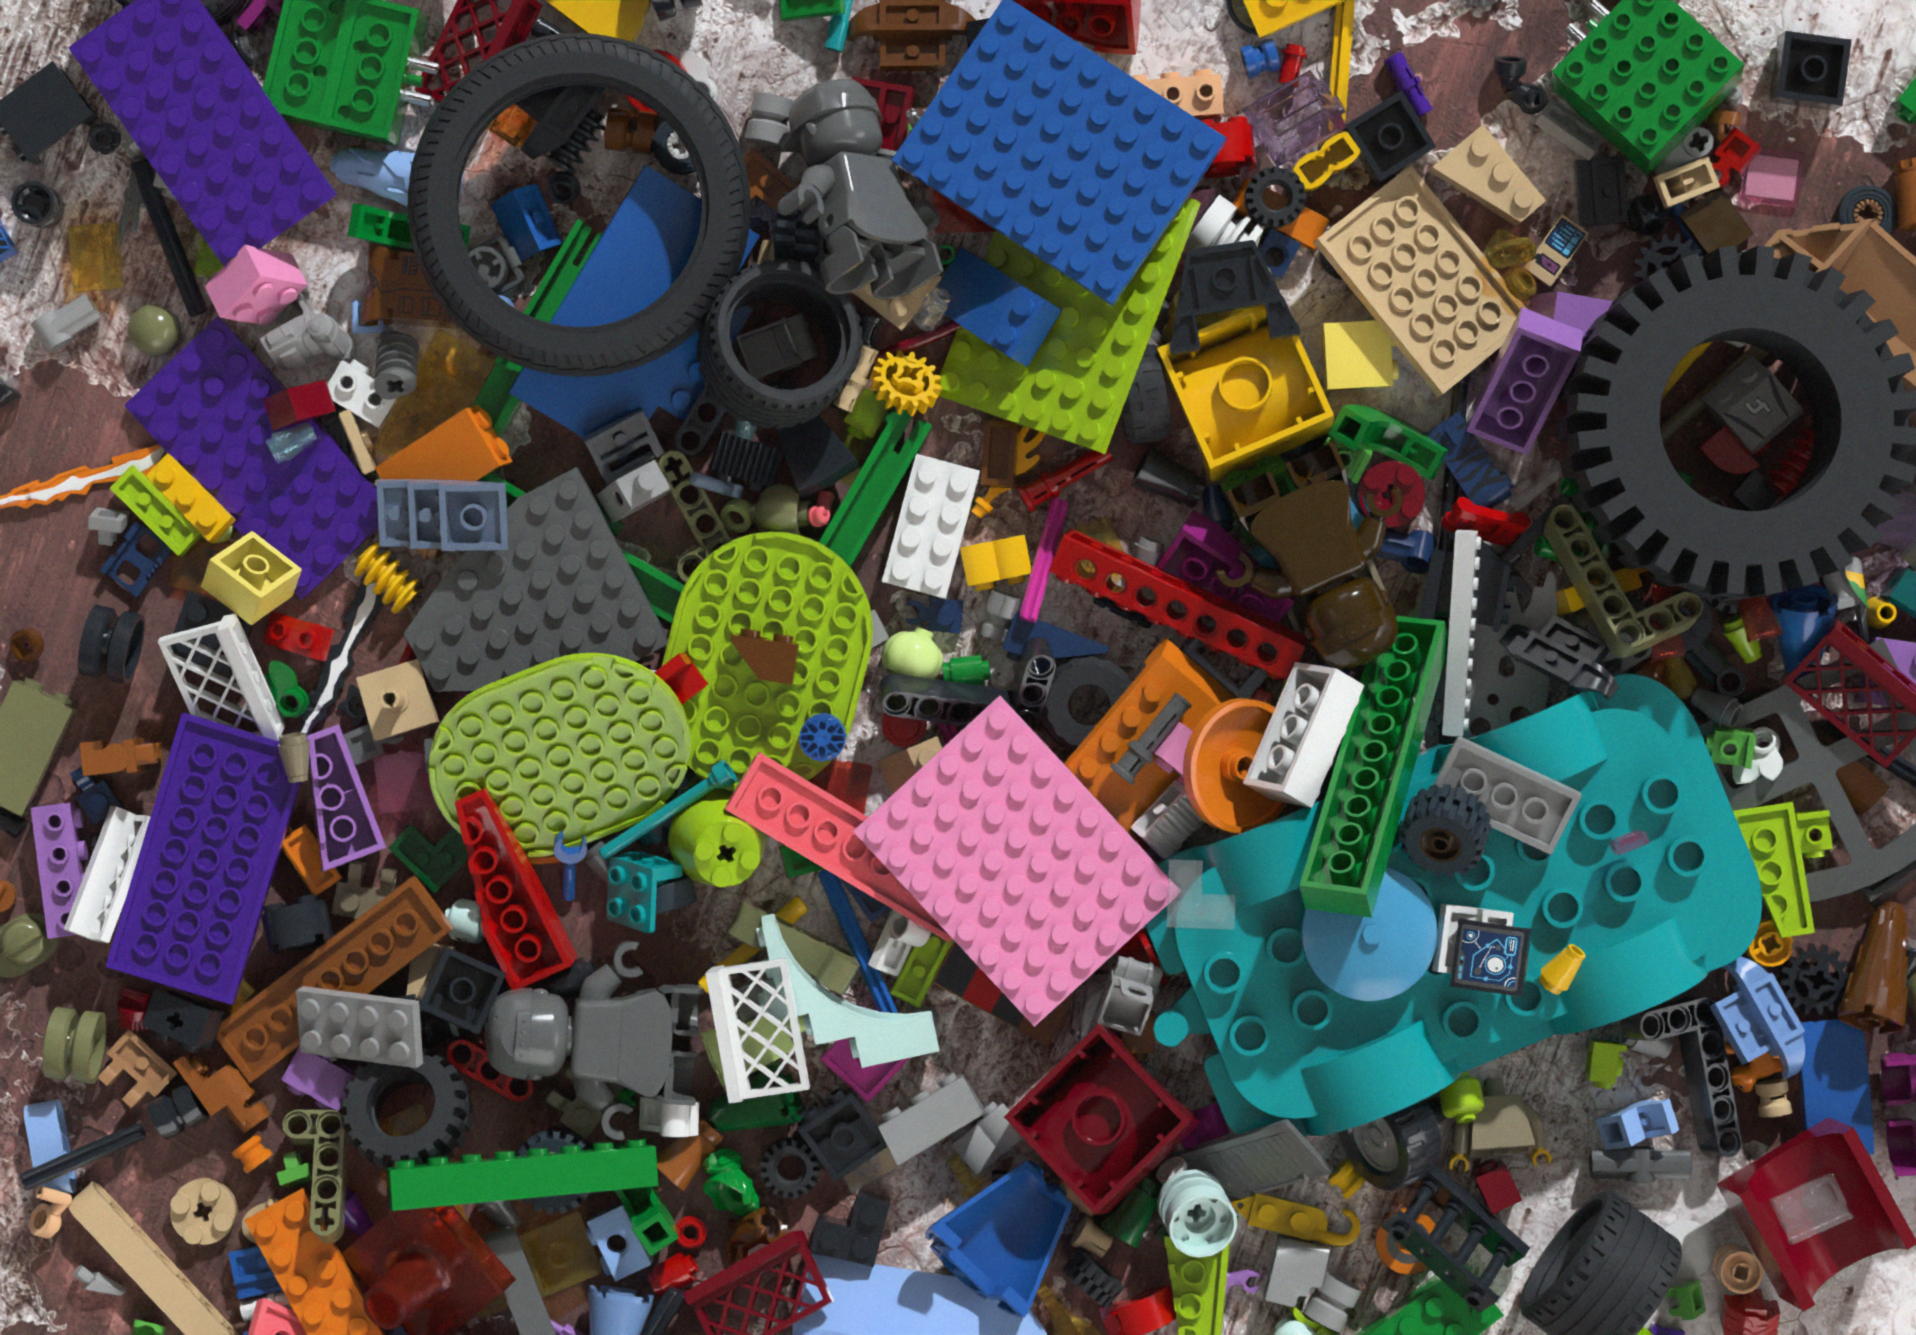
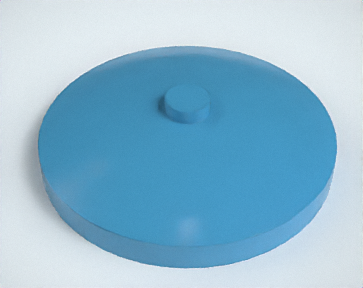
M1386 867L1372 918L1305 909L1301 921V943L1310 968L1326 986L1351 999L1378 1001L1403 993L1413 986L1426 972L1437 945V922L1432 905L1422 889L1406 875Z

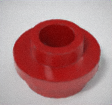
M685 1216L676 1224L678 1239L676 1241L680 1246L694 1249L705 1241L707 1228L699 1217ZM693 1226L697 1230V1235L688 1237L685 1234V1228Z

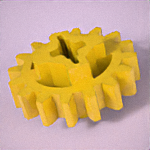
M898 350L895 357L887 352L884 359L878 358L869 378L872 380L870 390L878 391L875 399L877 401L884 399L886 401V409L894 406L897 407V414L900 415L904 409L908 411L910 416H914L916 409L924 414L928 407H934L942 390V386L939 385L941 376L933 375L936 369L934 365L928 367L925 365L927 358L922 357L920 360L915 359V353L912 351L909 356H904L903 352Z

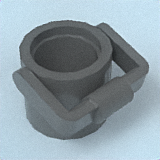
M495 236L474 247L468 253L476 270L497 295H502L524 283L525 275L521 268L522 263L515 248L510 246L506 237ZM499 242L503 250V256L491 248V246ZM512 270L516 280L505 285L509 279V271Z

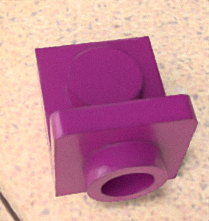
M254 0L236 22L251 35L255 30L260 32L271 19L269 14L272 10L279 16L281 15L284 1Z
M1218 1102L1192 1110L1202 1122L1181 1144L1184 1149H1189L1230 1133Z

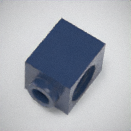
M1272 228L1259 251L1271 271L1273 280L1275 279L1280 282L1301 244ZM1272 249L1278 250L1283 256L1282 264L1277 267L1269 265L1265 259L1267 251Z

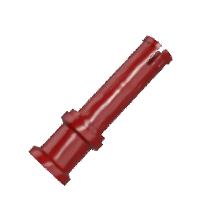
M1108 448L1106 454L1090 450L1052 473H1049V471L1040 473V478L1024 487L1020 485L1016 487V490L1028 511L1032 513L1035 511V507L1051 497L1054 499L1058 498L1061 494L1060 490L1087 476L1108 462L1114 461Z

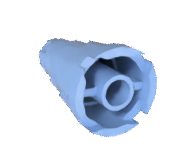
M351 147L347 150L342 148L339 153L333 154L330 170L335 173L336 178L340 179L342 183L369 190L383 198L407 206L409 177L415 153L393 150L382 152ZM463 172V175H462V178H461V184H460V190H459V199H460L461 190H462V186H463L464 172Z

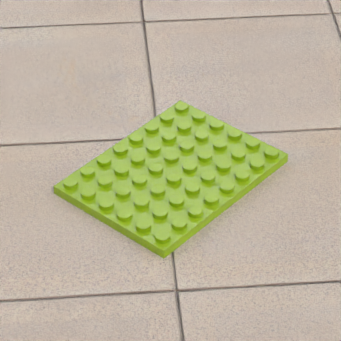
M1188 197L1114 306L1100 299L995 230L984 261L1062 309V312L1028 367L1008 357L960 326L957 329L940 374L941 381L939 385L942 386L939 397L1106 454L1201 203Z

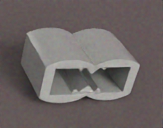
M991 1101L983 1107V1115L980 1116L979 1120L972 1125L968 1123L953 1132L955 1139L951 1142L952 1146L976 1175L1023 1138L1004 1118L1010 1110L1003 1101L997 1105L994 1101Z

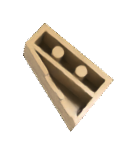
M1483 124L1427 171L1452 185L1459 192L1470 196L1481 203L1482 206L1515 226L1547 201Z

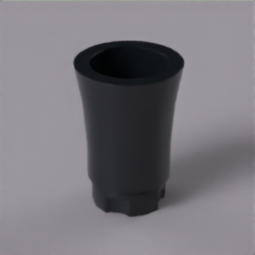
M1150 445L1136 468L1130 486L1152 492L1180 505L1183 503L1193 508L1199 501L1207 480L1197 476L1195 471L1182 466Z

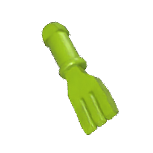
M1288 1306L1293 1316L1299 1322L1311 1327L1316 1335H1337L1331 1329L1300 1312L1296 1306Z

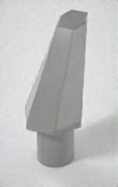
M79 1265L73 1272V1276L83 1283L82 1289L113 1296H121L126 1292V1287L101 1274L99 1271L91 1273L85 1267Z

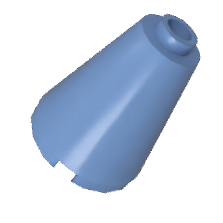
M590 1285L588 1290L590 1335H640L652 1307L654 1295L645 1292L644 1298L636 1297L637 1290L600 1285V1290L598 1291L594 1285Z

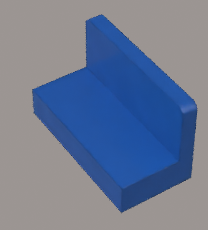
M537 183L512 190L492 203V209L504 236L508 239L510 246L515 248L521 263L538 253L557 248L563 244Z

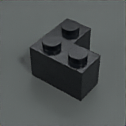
M859 1190L851 1221L819 1213L810 1251L874 1267L891 1198Z

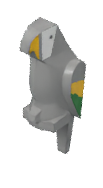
M1852 554L1850 556L1853 561L1851 564L1840 571L1821 576V579L1827 588V594L1832 597L1834 593L1837 595V610L1854 606L1861 639L1867 643L1869 642L1866 616L1868 604L1861 560Z

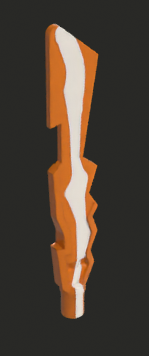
M159 444L111 457L113 464L95 469H90L84 465L57 474L46 482L40 483L39 479L12 489L8 494L1 495L0 509L13 506L28 509L36 503L48 506L56 499L63 502L71 493L87 495L93 483L117 481L131 465L137 466L147 475L160 461L165 450Z

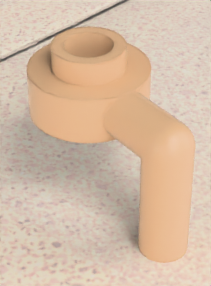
M40 1185L36 1189V1197L53 1204L42 1203L33 1210L29 1220V1229L33 1235L48 1239L59 1231L62 1224L61 1213L72 1203V1197L68 1193Z

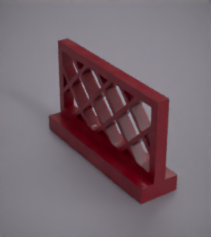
M457 0L428 60L439 64V69H432L438 70L437 74H442L444 86L433 91L427 89L432 77L435 75L422 72V87H415L414 90L421 94L430 95L432 99L441 102L445 97L443 95L448 93L462 79L451 82L448 69L461 64L465 76L470 72L468 60L482 55V59L485 61L502 50L525 42L543 5L537 0H513L508 11L500 14L497 5L498 0H479L475 3L474 0ZM491 5L494 17L480 23L477 10ZM470 14L473 27L460 32L458 23L461 17ZM496 25L497 33L494 40L485 44L482 31ZM476 34L479 47L465 53L462 40ZM456 43L459 56L445 62L444 52L446 48Z
M1837 620L1830 627L1827 634L1783 681V683L1885 768L1916 737V725L1913 729H1898L1897 713L1910 712L1916 717V684L1840 620ZM1829 644L1839 652L1840 664L1821 665L1820 651ZM1844 657L1851 663L1844 664ZM1815 658L1816 665H1808ZM1845 669H1859L1865 674L1866 685L1846 686ZM1840 670L1841 687H1822L1821 671ZM1802 671H1816L1818 688H1804L1795 681V678ZM1870 679L1877 685H1870ZM1866 691L1867 708L1848 709L1847 692ZM1871 691L1887 692L1891 696V707L1872 708ZM1842 692L1843 709L1830 710L1824 705L1823 693ZM1812 694H1818V699L1815 698ZM1896 701L1903 707H1896ZM1892 713L1893 730H1874L1873 714ZM1868 714L1869 731H1855L1849 726V715ZM1837 715H1844V721ZM1906 735V736L1899 742L1898 736ZM1894 736L1895 748L1887 756L1883 755L1875 748L1874 737ZM1863 737H1870V743Z
M803 1230L787 1233L683 1293L687 1305L693 1306L706 1335H723L724 1330L738 1335H753L747 1333L751 1315L767 1319L763 1333L760 1335H776L835 1302L806 1245L809 1241ZM801 1253L806 1263L802 1276L787 1272L791 1258ZM783 1263L781 1269L775 1268L779 1264ZM767 1271L780 1274L775 1292L760 1287L763 1274ZM810 1273H811V1275H812V1277H813L814 1280L809 1279V1274H810ZM786 1276L801 1281L796 1299L781 1294ZM755 1279L754 1285L748 1284V1282ZM807 1283L817 1286L823 1298L813 1305L802 1301ZM741 1286L752 1290L747 1308L732 1303L736 1289ZM758 1292L773 1296L768 1315L753 1310ZM727 1295L726 1301L720 1299L721 1297ZM779 1299L794 1303L791 1317L787 1320L774 1317ZM713 1302L724 1305L720 1323L711 1321L704 1307ZM800 1306L806 1307V1309L799 1312ZM730 1308L746 1312L741 1330L726 1326ZM772 1322L779 1323L778 1325L771 1328ZM713 1326L718 1328L717 1333L715 1332Z

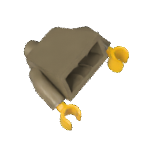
M1493 1078L1485 1080L1484 1109L1475 1114L1476 1120L1467 1123H1457L1455 1126L1452 1146L1454 1152L1449 1156L1451 1171H1453V1162L1458 1159L1465 1162L1464 1172L1468 1170L1469 1162L1466 1155L1468 1151L1469 1158L1528 1153L1529 1160L1536 1167V1157L1544 1153V1159L1549 1164L1552 1157L1544 1148L1546 1146L1543 1120L1530 1104L1522 1101L1520 1095H1505L1503 1079Z

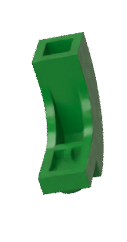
M353 203L347 236L365 240L364 242L414 252L408 215ZM460 224L467 249L471 226Z
M1350 404L1342 406L1328 434L1354 451L1363 449L1373 450L1405 463L1429 480L1435 478L1449 452L1445 447L1426 437V432L1391 414L1362 405Z
M622 1140L613 1144V1147L625 1146ZM655 1186L614 1190L630 1217L632 1231L650 1256L678 1239L674 1220Z

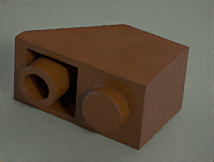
M741 628L740 634H732V644L759 680L791 685L794 683L800 643L793 642V636L774 633L773 639L760 637V631L745 628Z

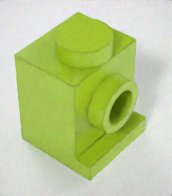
M1814 809L1795 812L1801 852L1805 853V858L1824 857V850L1833 849L1829 810ZM1816 828L1819 832V838L1812 841L1809 833L1812 829Z
M1589 1038L1584 1077L1589 1081H1593V1087L1612 1089L1613 1084H1616V1077H1621L1623 1071V1057L1619 1056V1052H1626L1627 1045L1617 1041Z

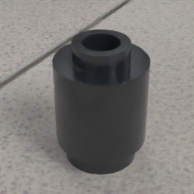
M583 957L575 959L572 966L548 976L547 980L553 994L568 999L580 994L585 978L594 973L596 968L591 960L586 962Z

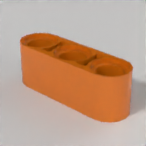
M1244 178L1232 202L1237 207L1235 213L1242 217L1249 215L1248 208L1245 207V192L1251 180ZM1269 188L1263 191L1262 200L1267 208L1280 210L1286 206L1288 202L1287 197ZM1304 206L1300 215L1291 224L1285 225L1283 228H1272L1301 244L1300 246L1315 251L1317 246L1313 242L1324 234L1330 221L1323 215ZM1252 217L1250 221L1256 223V220Z

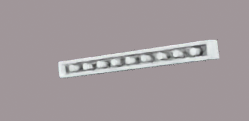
M1457 529L1455 533L1442 735L1446 736L1459 735L1463 737L1465 731L1469 729V719H1466V711H1470L1471 699H1467V692L1471 691L1472 679L1468 677L1469 671L1473 669V659L1470 658V651H1474L1475 639L1471 638L1472 630L1475 631L1476 618L1472 617L1473 610L1477 609V598H1474V590H1478L1479 578H1475V572L1480 567V557H1477V549H1481V537H1478V531Z

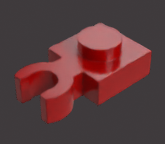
M1736 127L1731 130L1714 152L1715 155L1721 158L1718 163L1712 164L1715 173H1722V178L1718 181L1721 189L1729 185L1731 173L1734 169L1742 175L1763 149Z

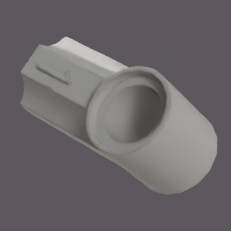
M85 293L58 311L52 310L38 317L31 323V326L46 351L53 353L68 345L74 339V335L102 319V316L94 301Z

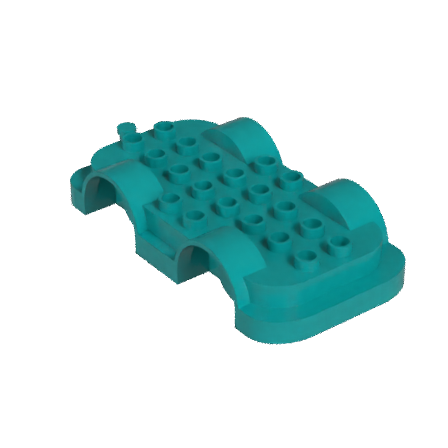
M1616 674L1612 676L1616 680L1619 689L1609 700L1598 692L1579 691L1574 696L1540 712L1467 739L1581 792L1582 797L1551 855L1491 827L1480 861L1478 860L1477 865L1473 869L1468 868L1467 873L1462 875L1455 872L1454 876L1447 877L1445 873H1440V876L1433 875L1431 870L1423 871L1419 869L1420 865L1418 863L1412 864L1408 860L1409 854H1404L1401 849L1402 843L1399 842L1400 828L1410 800L1413 796H1417L1418 791L1424 788L1428 791L1429 786L1433 785L1453 744H1439L1418 753L1386 867L1406 875L1422 889L1434 910L1437 930L1441 903L1514 913L1512 926L1532 929L1523 996L1450 986V973L1432 971L1434 956L1426 972L1413 986L1403 993L1388 999L1378 1001L1351 999L1326 986L1312 971L1303 952L1301 921L1305 906L1299 887L1324 804V797L1315 802L1312 808L1304 807L1279 819L1221 841L1203 846L1192 845L1157 862V865L1182 892L1153 917L1145 927L1164 971L1171 975L1185 971L1190 985L1170 1006H1165L1157 1012L1153 1026L1155 1037L1164 1046L1173 1047L1178 1046L1179 1042L1184 1040L1187 1034L1212 1035L1217 1049L1204 1055L1202 1066L1221 1112L1234 1133H1242L1288 1119L1304 1137L1322 1136L1354 1128L1402 1110L1444 1089L1458 1079L1461 1073L1553 1035L1582 1032L1624 1019L1663 1003L1697 985L1708 975V972L1735 961L1751 945L1760 924L1762 892L1755 864L1702 734L1685 704L1671 690L1653 679L1635 674ZM1569 944H1574L1585 953L1586 957L1583 959L1568 990L1562 991L1559 995L1553 994L1539 982L1540 969L1567 948Z

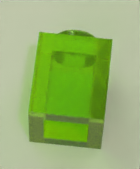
M867 388L863 389L852 408V412H849L844 419V422L849 425L846 431L861 441L866 436L873 440L884 423L885 417L893 408L892 406L886 409V401L884 399L877 401L875 399L876 394Z

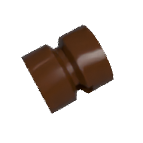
M609 107L605 127V150L624 152L628 147L631 148L633 153L652 155L653 138L656 132V112L637 110L634 115H631L628 109ZM631 129H635V130L637 131V133H636V132L630 133V132H631Z

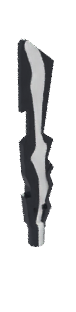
M362 581L343 619L344 622L349 624L340 643L331 645L327 660L324 662L320 672L319 684L316 691L311 689L309 706L302 714L303 721L297 733H306V737L312 734L316 724L327 718L328 707L338 700L339 689L344 687V674L355 665L351 651L384 606L380 594L375 595L373 593L376 583L366 586Z

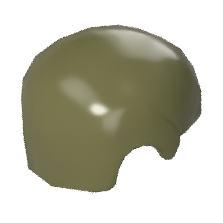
M158 305L142 306L132 314L127 324V334L131 343L141 352L153 357L171 353L178 347L182 336L179 319L169 310Z

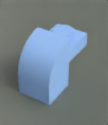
M1648 1099L1631 1103L1595 1119L1605 1150L1631 1147L1646 1138L1671 1135L1679 1131L1670 1099L1659 1101Z

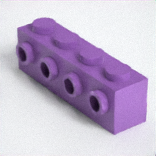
M76 802L32 807L30 809L47 939L73 936L76 934L64 930L85 874L84 860H88L87 844L85 840L81 841L79 829L84 827L83 812L81 808H77Z

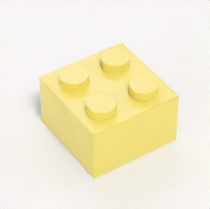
M251 531L210 559L201 587L248 624L253 625L293 596L302 569Z

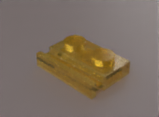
M118 223L68 226L74 292L83 293L124 289Z

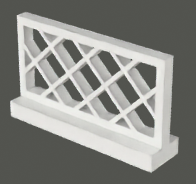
M236 613L223 616L219 622L159 638L158 644L191 715L234 728H238L237 726L241 718L244 717L256 723L259 731L252 733L279 741V736H281L285 728L284 720ZM215 633L220 643L218 651L199 643L202 636ZM181 643L192 648L188 658L185 659L174 654L171 645ZM195 650L213 658L209 670L191 662ZM217 660L231 667L233 672L231 679L212 671ZM186 669L205 677L200 688L186 681L184 676ZM208 679L226 687L222 697L203 689ZM229 689L244 696L246 702L243 708L225 700ZM199 697L217 705L213 715L199 709L197 705ZM220 707L239 715L234 726L216 718Z
M787 958L727 967L724 965L711 967L705 975L728 1102L736 1103L748 1098L809 1090L810 1083ZM780 967L782 982L775 990L760 978L766 969ZM761 970L757 976L751 971ZM743 973L753 980L744 995L732 987L730 974ZM756 983L772 994L763 1008L747 998ZM783 986H784L785 996L780 993V990L782 989ZM734 996L740 999L737 1005L735 1004ZM775 997L787 1005L788 1014L782 1022L766 1011ZM743 1002L759 1013L750 1027L738 1019L737 1010ZM762 1016L778 1027L769 1041L753 1030ZM788 1020H790L791 1029L785 1025ZM740 1028L746 1032L742 1038ZM781 1030L793 1038L794 1047L788 1055L772 1044ZM748 1035L765 1046L756 1059L744 1052L743 1042ZM767 1049H770L784 1059L775 1073L759 1063ZM794 1052L796 1054L797 1061L791 1058ZM746 1061L751 1064V1066H750V1068L748 1069V1071H747ZM787 1062L799 1070L801 1082L788 1084L778 1076ZM754 1067L771 1078L764 1088L751 1089L749 1074ZM773 1081L779 1084L778 1086L770 1087Z

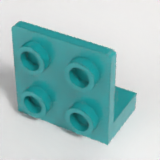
M642 851L611 856L609 858L607 920L645 933H653L655 931L657 885L667 884L668 879L682 877V864Z

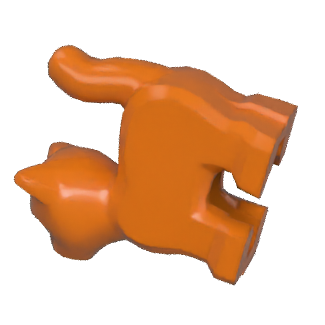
M1725 1044L1726 1055L1734 1054L1735 1051L1731 1044ZM1766 1052L1748 1062L1747 1065H1739L1729 1070L1731 1083L1740 1088L1742 1092H1750L1753 1090L1757 1080L1766 1078L1776 1072L1783 1073L1782 1062L1779 1057H1771L1769 1052Z

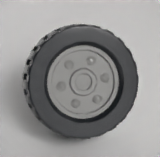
M1435 1095L1385 1117L1338 1133L1343 1149L1356 1171L1371 1185L1382 1190L1393 1191L1419 1181L1436 1168L1441 1155V1136L1438 1123L1448 1119V1117L1442 1112L1439 1095Z

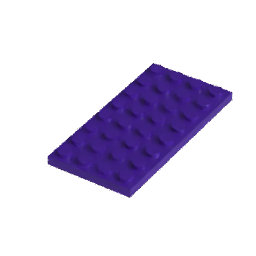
M135 0L68 47L225 268L226 264L233 257L237 256L238 251L244 245L254 246L257 249L262 248L338 195L201 0Z
M217 316L124 406L161 447L178 461L236 519L233 525L243 536L253 531L302 569L294 591L302 600L314 591L379 529L377 487L366 475L362 474L361 469L315 419L275 432L272 431L263 399L287 388L223 318Z
M188 713L181 714L105 967L227 1004H235L301 782H288V777L286 776L277 748V744H280V741Z

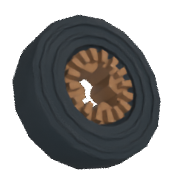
M1861 185L1849 190L1841 198L1836 210L1837 223H1840V225L1860 223L1863 217L1859 216L1858 212L1868 206L1870 207L1869 212L1874 214V221L1888 234L1892 232L1897 221V208L1893 198L1885 190L1874 185Z

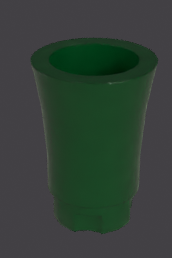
M1145 1177L1105 1216L1098 1226L1138 1249L1147 1224L1158 1206L1157 1199L1162 1186Z

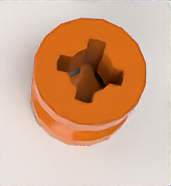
M258 1133L231 1152L234 1158L241 1160L246 1174L273 1155L270 1149L264 1148L261 1144L262 1138Z

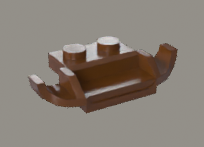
M879 0V3L864 8L849 21L847 41H854L860 36H873L874 41H880V72L946 71V41H952V35L967 36L966 22L976 19L964 9L947 3L946 0Z

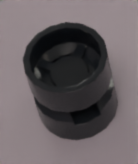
M36 181L25 182L17 187L11 198V207L15 216L31 226L40 229L51 228L58 224L63 217L65 208L61 195L53 188Z
M187 1083L172 1090V1097L162 1095L150 1101L147 1105L153 1124L159 1134L166 1140L184 1132L186 1124L194 1127L209 1119L208 1111Z

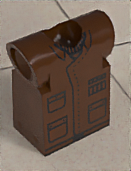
M368 243L366 271L370 283L362 299L360 326H378V320H382L383 325L399 323L459 329V326L446 313L432 293L420 269L415 253L395 252L388 248Z

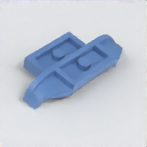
M1739 957L1735 961L1722 966L1721 968L1728 970L1737 982L1736 985L1732 986L1735 993L1709 1007L1741 1064L1744 1065L1769 1052L1771 1057L1777 1054L1783 1065V1073L1781 1075L1784 1080L1797 1074L1801 1070L1805 1058L1803 1038L1805 1030L1773 973L1768 974L1759 964L1744 957Z

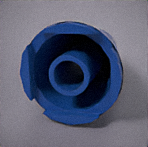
M1810 584L1771 595L1770 606L1784 668L1788 674L1827 634L1833 624L1838 608V597L1835 593L1833 597L1828 595L1827 588ZM1825 647L1820 651V663L1824 654ZM1815 658L1808 665H1816ZM1802 671L1795 679L1811 671Z

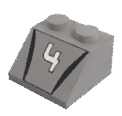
M1752 356L1701 398L1713 421L1720 427L1726 426L1742 446L1753 455L1804 412L1802 407L1774 374Z

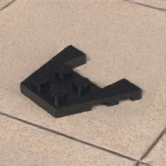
M1254 240L1187 250L1170 345L1171 356L1201 351L1196 323L1197 316L1265 306L1270 340L1300 336V328L1273 280V276Z

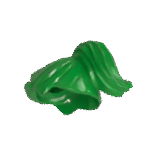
M729 1147L716 1150L703 1162L704 1171L710 1176L703 1185V1191L712 1199L714 1208L716 1210L730 1211L743 1217L760 1208L758 1194L754 1189L752 1179L741 1170L743 1160L738 1151H734Z

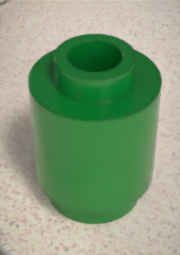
M981 654L950 658V662L942 664L944 681L985 686V680H991L989 660L982 661Z

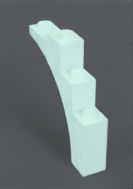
M775 914L761 916L762 927H758L756 930L760 947L766 946L769 958L763 959V961L787 958L797 1016L809 1014L803 1016L807 1036L814 1035L816 1045L855 1037L849 1039L853 1059L860 1058L861 1068L939 1052L931 1011L908 1014L879 1012L856 1006L833 995L813 980L795 960L782 938ZM780 967L765 970L767 979H774L764 982L775 990L782 982ZM783 986L782 989L780 990V993L785 996L784 986ZM764 988L762 993H757L761 1008L766 1005L772 996ZM776 997L766 1010L778 1020L785 1019L788 1014L787 1005Z

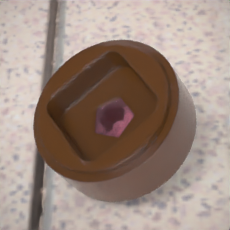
M24 628L13 633L10 639V649L16 659L21 662H29L38 659L42 655L44 641L40 633L35 629Z

